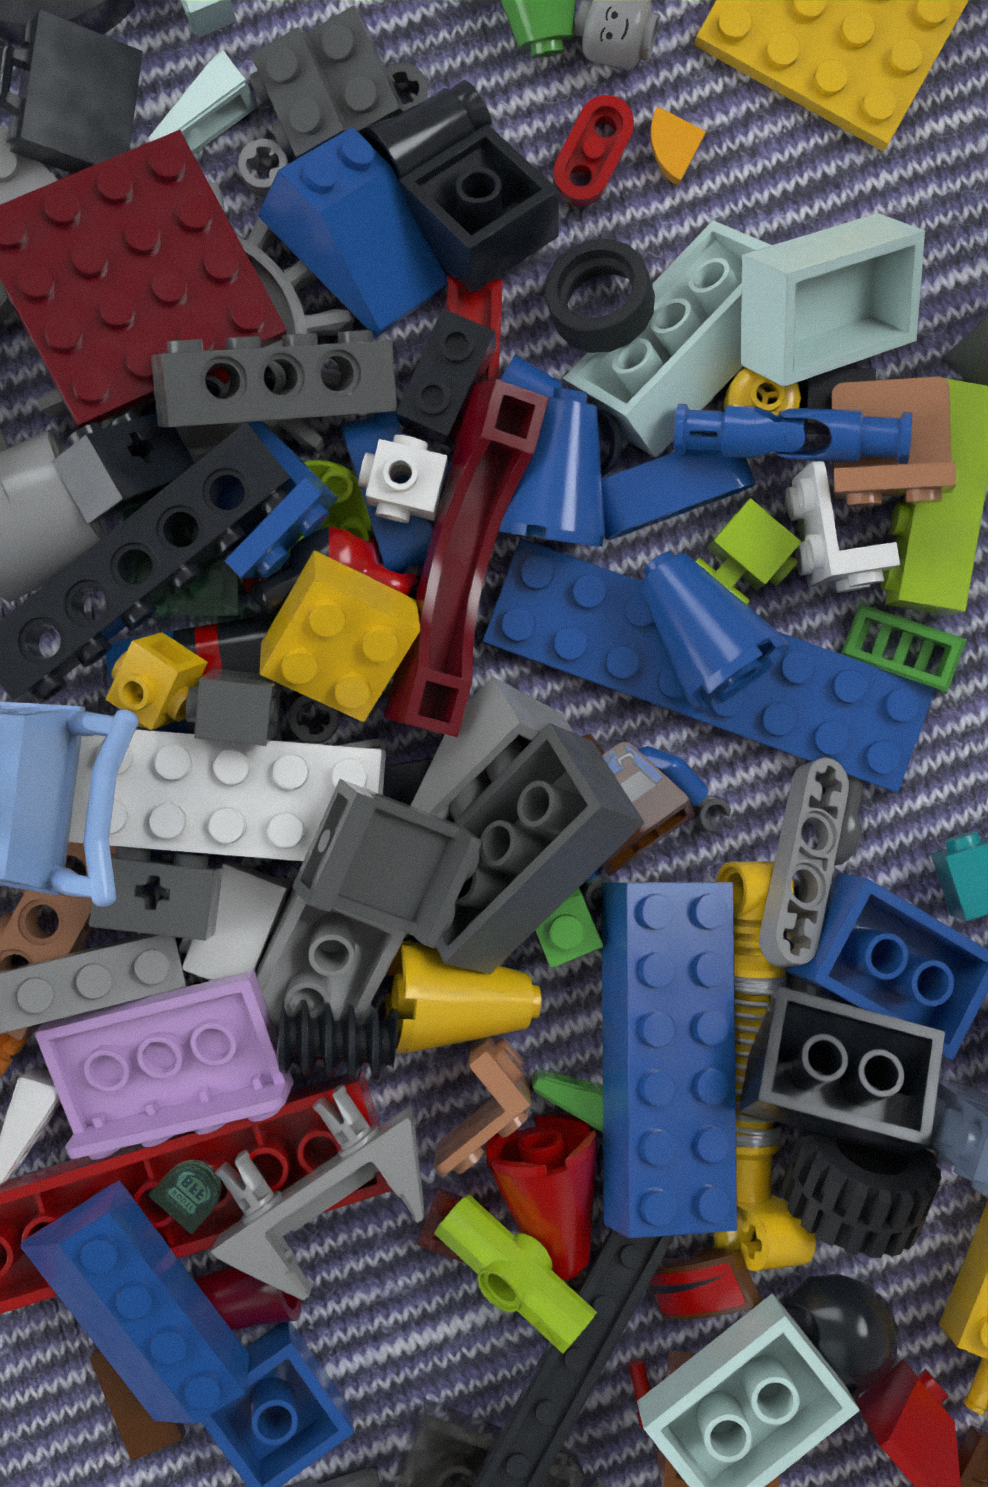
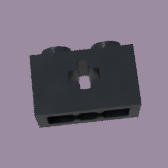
M442 308L396 411L401 426L452 448L462 426L472 386L481 383L497 348L494 330Z
M133 410L113 420L107 426L108 428L102 429L99 422L86 425L67 438L71 446L52 461L88 524L148 502L195 464L176 428L158 427L157 412L142 417L138 410Z

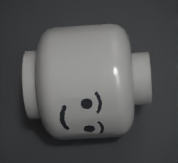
M582 0L575 21L574 35L583 37L582 49L586 59L589 61L629 71L639 63L640 59L644 61L649 60L658 32L660 14L653 13L651 0H592V2Z

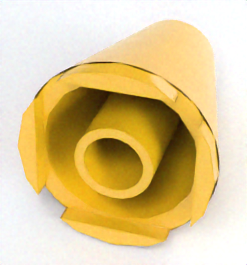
M411 940L402 941L387 971V975L394 977L391 993H385V1020L392 1008L399 1010L396 1054H408L526 1030L530 1025L531 1018L537 1019L540 1014L539 985H532L530 975L525 972L499 965L491 974L446 964L443 962L436 947L432 948Z

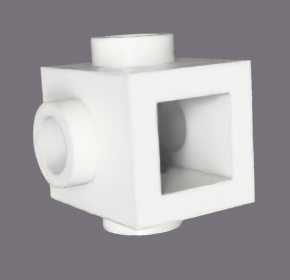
M394 435L393 442L379 439L376 453H365L358 486L367 488L365 497L368 505L377 507L375 515L401 523H409L411 515L434 521L448 467L447 455L427 451L428 443L410 436ZM399 475L410 477L403 484L393 482L394 478Z

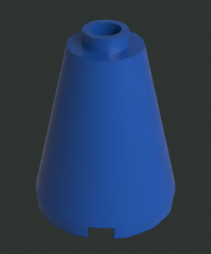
M554 388L553 397L549 398L534 455L525 469L501 521L500 532L589 546H603L605 526L597 406L586 403L588 393Z
M670 551L664 552L649 562L643 569L646 577L640 584L641 591L686 699L695 713H702L710 709L704 700L717 694L722 702H725L765 674L775 665L769 655L776 648L783 655L789 650V643L782 634L686 553L673 556Z

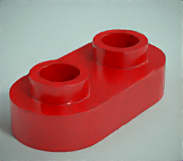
M600 95L588 101L582 108L554 165L553 185L559 190V197L565 203L584 207L595 203L604 194L629 145L634 129L633 113L622 99L612 95ZM600 124H607L613 128L615 133L610 137L604 138L596 133L595 128ZM581 172L589 177L590 182L586 186L579 187L571 182L570 177L574 173Z

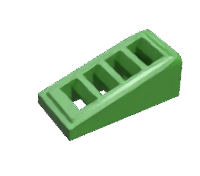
M859 604L841 655L931 687L935 691L947 695L967 639ZM871 622H875L882 626L870 654L861 649ZM894 629L903 634L894 658L891 661L882 657ZM916 637L924 640L916 664L914 668L905 666L904 662L913 638ZM937 645L945 648L936 675L926 673L925 670L934 646Z
M535 1070L531 1077L535 1093L603 1132V1085L547 1070Z

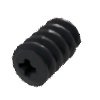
M283 1000L276 1055L280 1073L287 1074L294 1058L297 1057L300 1060L303 1074L310 1076L319 1059L323 1060L326 1076L333 1078L342 1061L346 1062L350 1079L356 1080L365 1063L370 1066L373 1081L379 1082L386 1067H394L399 1010L392 1008L384 1024H380L375 1006H369L362 1021L357 1022L352 1004H346L339 1019L334 1020L329 1002H323L316 1017L312 1018L306 1000L299 1001L292 1016L287 1015Z

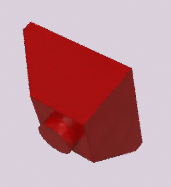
M903 1359L886 1374L880 1384L862 1394L856 1401V1405L880 1447L914 1487H961L955 1421L942 1405V1402L949 1396L927 1369H924L917 1375Z

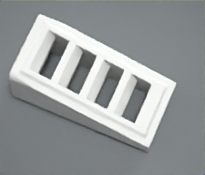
M35 1066L17 1080L0 1134V1186L18 1170L61 1104L49 1070Z

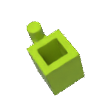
M750 498L707 546V549L723 562L721 566L715 571L700 557L696 562L747 605L750 600L734 587L736 582L742 578L755 590L764 586L768 581L777 586L797 564L798 560L791 554L801 541Z

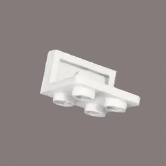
M824 461L811 462L793 478L792 487L786 489V505L790 520H798L801 543L794 550L795 559L798 560L796 564L799 575L807 576L808 587L836 583L837 593L869 588L870 584L883 582V572L900 565L897 542L839 551Z

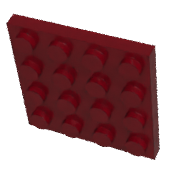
M181 130L172 132L0 204V284L78 430L94 422L100 423L155 398L151 355L168 353L167 341L202 339L203 351L226 350L225 338L260 336L261 348H264L282 340V335L287 333L284 323ZM214 364L207 373L221 368V366Z

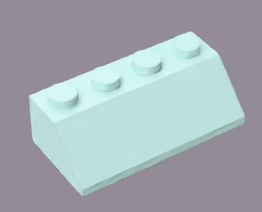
M713 220L652 284L655 293L654 314L645 331L629 345L614 351L587 352L563 377V380L572 390L587 392L593 405L610 412L617 419L621 436L625 440L656 458L674 441L677 405L687 404L689 410H702L743 367L741 365L742 254L772 245Z

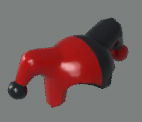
M328 526L315 531L294 544L290 550L287 569L268 579L264 577L261 579L243 578L242 585L252 595L262 610L267 613H276L280 611L314 550L407 596L414 587L418 588L423 567L420 564H410L403 574L390 571L379 563L378 545L374 539L367 540L366 542L348 531Z

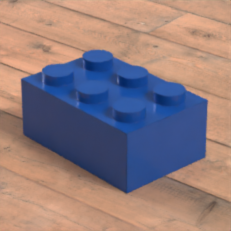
M837 873L830 886L819 945L815 956L808 963L788 967L786 970L788 973L842 1004L945 1031L942 1057L952 1061L988 993V950L870 879L844 873Z

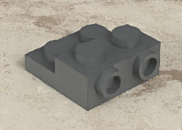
M354 5L308 33L297 27L251 54L257 71L250 75L251 84L265 106L273 104L280 122L274 124L272 130L281 149L289 157L295 154L297 158H300L352 127L364 138L363 131L365 127L405 111L364 17Z

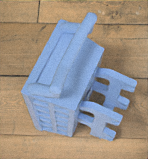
M0 701V885L52 895L63 894L73 897L91 898L93 904L98 907H108L114 904L117 894L109 835L117 773L138 725V717L134 712L123 709L118 710L114 716L86 712L85 707ZM100 735L106 737L92 768L83 839L88 876H82L65 867L82 736Z

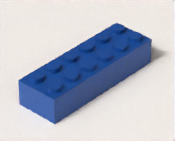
M602 882L604 1225L628 1238L737 1231L733 882Z

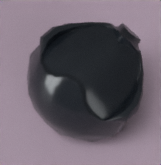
M838 1273L809 1276L791 1293L784 1294L778 1300L845 1384L855 1403L860 1393L882 1382L897 1358L899 1330L889 1303L868 1283Z

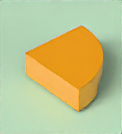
M657 106L649 132L652 152L661 173L670 182L679 187L704 139L706 131Z

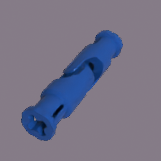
M678 404L676 408L674 426L675 455H685L687 450L721 451L723 457L754 458L774 451L777 456L789 460L857 463L860 457L896 458L898 464H908L912 412H903L900 418L867 417L863 415L861 410L790 408L780 411L778 413L779 416H776L772 412L753 406H726L724 411L689 410L687 404ZM805 418L816 419L826 424L830 429L831 438L825 446L816 450H803L807 433Z

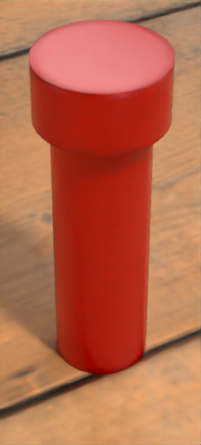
M642 1359L633 1360L628 1363L636 1402L651 1390L645 1363ZM638 1408V1412L636 1413L638 1423L640 1427H643Z

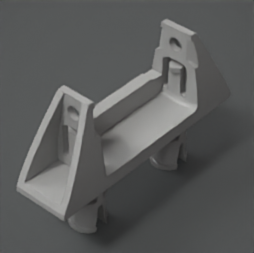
M342 1084L336 1087L333 1092V1098L341 1114L324 1096L314 1103L312 1107L319 1113L342 1147L338 1151L339 1154L283 1192L276 1191L273 1193L250 1159L247 1150L240 1152L234 1161L240 1174L228 1162L224 1163L215 1171V1174L223 1181L244 1215L240 1221L219 1234L210 1251L212 1255L248 1275L301 1300H305L309 1297L313 1285L297 1265L295 1255L283 1238L289 1231L295 1232L373 1179L378 1171L383 1175L389 1187L406 1204L414 1216V1220L417 1223L421 1221L424 1216V1202L414 1111L410 1105L380 1126L374 1125L370 1127L346 1092L345 1086Z

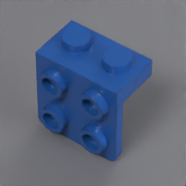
M252 421L248 425L297 484L265 519L261 517L245 530L248 537L225 560L240 578L261 579L262 577L268 578L287 561L289 558L287 551L302 535L308 537L326 521L330 514L327 510L338 497L267 424L261 421ZM230 483L222 488L218 496L220 509L231 510L241 504L245 494L243 484Z

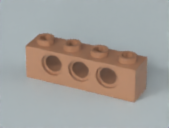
M68 842L66 861L71 856L81 859L86 867V876H88L84 844ZM110 846L111 854H116L117 846ZM18 889L19 892L23 893V896L14 913L7 911L0 919V971L11 969V962L15 955H21L30 964L82 950L94 928L89 927L92 906L91 898L73 897L63 894L52 895ZM43 905L53 908L58 915L59 925L54 934L46 933L39 926L38 913ZM40 1024L5 1033L21 1041L34 1034Z

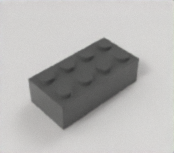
M549 723L454 822L479 838L481 845L479 847V861L476 870L468 880L464 881L455 901V915L452 924L445 933L440 935L436 944L443 962L491 974L645 823L593 741Z

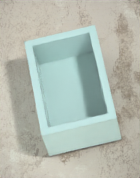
M877 213L742 254L741 365L785 387L917 341L925 230Z

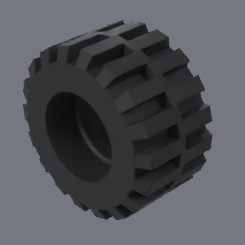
M800 1129L781 1182L783 1184L781 1193L783 1199L789 1202L787 1209L791 1215L801 1219V1226L809 1233H815L820 1236L822 1242L832 1247L833 1245L841 1247L845 1252L854 1255L865 1253L869 1258H882L883 1253L893 1257L900 1255L903 1249L909 1250L915 1244L940 1187L939 1183L942 1177L941 1170L936 1167L938 1162L936 1157L927 1149L902 1156Z

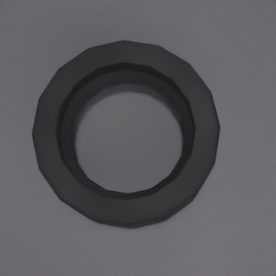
M611 238L585 241L571 247L559 257L546 277L544 298L556 330L571 347L588 353L611 352L629 345L645 331L654 314L655 293L643 257L629 244ZM614 274L630 280L632 292L627 301L615 312L599 318H583L570 312L568 302L574 291L585 281L599 275Z

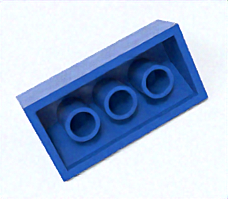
M120 1180L22 1241L21 1249L154 1421L197 1424L245 1394L250 1354Z

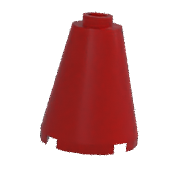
M567 1114L541 1115L534 1117L535 1127L521 1131L517 1129L505 1138H502L499 1133L490 1138L485 1145L486 1162L518 1232L532 1236L543 1245L551 1257V1270L565 1281L576 1277L590 1260L598 1141L595 1130L591 1132L589 1124L576 1116Z

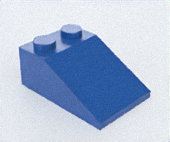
M353 127L277 171L258 217L368 330H372V334L375 337L387 331L446 289L447 277L400 189L399 180L393 168Z

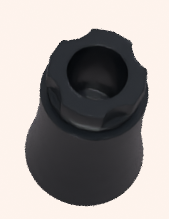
M463 80L450 90L443 88L423 102L393 117L365 127L363 132L365 140L393 168L398 180H400L484 125H492V119L486 104L479 96L476 88L469 81Z

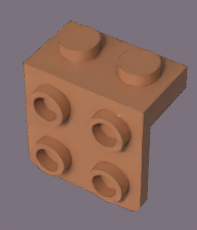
M937 376L839 383L833 388L832 409L861 410L863 415L867 417L900 418L903 412H912L908 464H898L896 458L860 457L857 463L833 462L834 499L846 498L848 507H868L882 505L883 496L906 495V503L926 504L941 502L942 493H951L956 486V461L951 462L949 383L945 378Z
M492 1036L477 1039L470 1046L469 1067L493 1097L437 1143L433 1168L441 1177L452 1169L457 1174L466 1171L483 1155L484 1151L480 1146L497 1133L502 1138L507 1137L517 1130L529 1117L525 1110L531 1106L529 1081L524 1076L525 1073L521 1068L524 1061L505 1037H502L497 1042Z

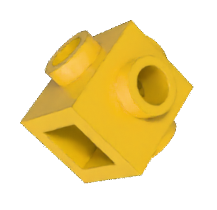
M163 632L133 640L128 650L119 657L112 669L111 676L114 681L105 700L120 710L127 709L134 712L138 717L137 726L154 730L175 721L180 722L186 718L190 686H197L208 662Z

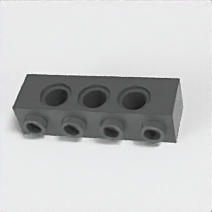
M372 330L338 332V344L318 345L317 333L282 335L283 347L261 348L260 336L225 338L226 350L203 351L202 339L167 341L168 353L151 355L158 427L397 411L392 341L373 342ZM328 358L337 363L341 372L340 382L333 390L328 389L323 384L320 375L322 364ZM272 361L278 363L286 374L285 386L278 394L272 393L264 383L265 368ZM214 364L223 367L230 378L229 389L221 398L213 396L208 391L205 383L206 373Z

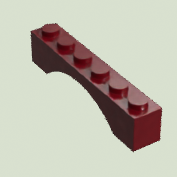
M498 379L472 386L415 597L421 630L395 671L384 718L458 738L473 682L475 625L487 566L501 521L516 487L534 455L549 397Z

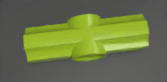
M469 1194L456 1204L435 1230L434 1234L478 1274L479 1288L490 1303L505 1312L518 1311L563 1354L596 1315L597 1312L551 1270V1257L540 1242L524 1233L513 1235Z

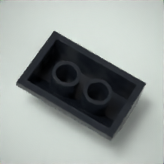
M777 986L774 989L748 1055L738 1112L902 1156L930 1147L945 1031Z

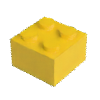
M314 550L261 642L260 675L365 722L421 630L417 602L415 599Z

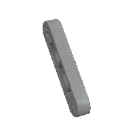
M824 757L803 764L795 770L792 777L759 935V945L762 954L775 967L786 968L808 963L815 956L818 949L849 792L847 774L841 764L834 759ZM819 775L818 782L815 781V776ZM822 787L825 788L824 794H822ZM805 821L811 823L817 830L818 845L815 850L809 848L803 841L801 832ZM794 873L803 876L807 883L808 896L804 902L799 901L792 892L791 879ZM799 914L801 916V919L796 920L797 915ZM784 931H787V938L794 942L793 950H790V943L783 939Z

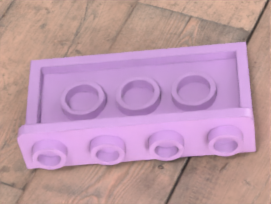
M254 970L42 1023L34 1033L73 1132L72 1137L65 1146L70 1159L89 1156L92 1160L102 1159L112 1155L120 1148L139 1143L143 1147H152L164 1143L173 1135L194 1131L196 1134H207L218 1130L227 1122L248 1118L253 1122L268 1119L277 1114L281 1107L284 1106L294 1083L289 1070L287 1074L280 1073L276 1059L278 1037Z

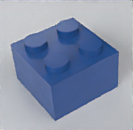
M291 1322L279 1323L245 1348L250 1354L245 1394L200 1421L247 1487H281L355 1433L349 1404Z

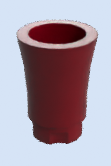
M231 1265L193 1278L232 1332L264 1324L297 1321L300 1318L301 1299L248 1275Z

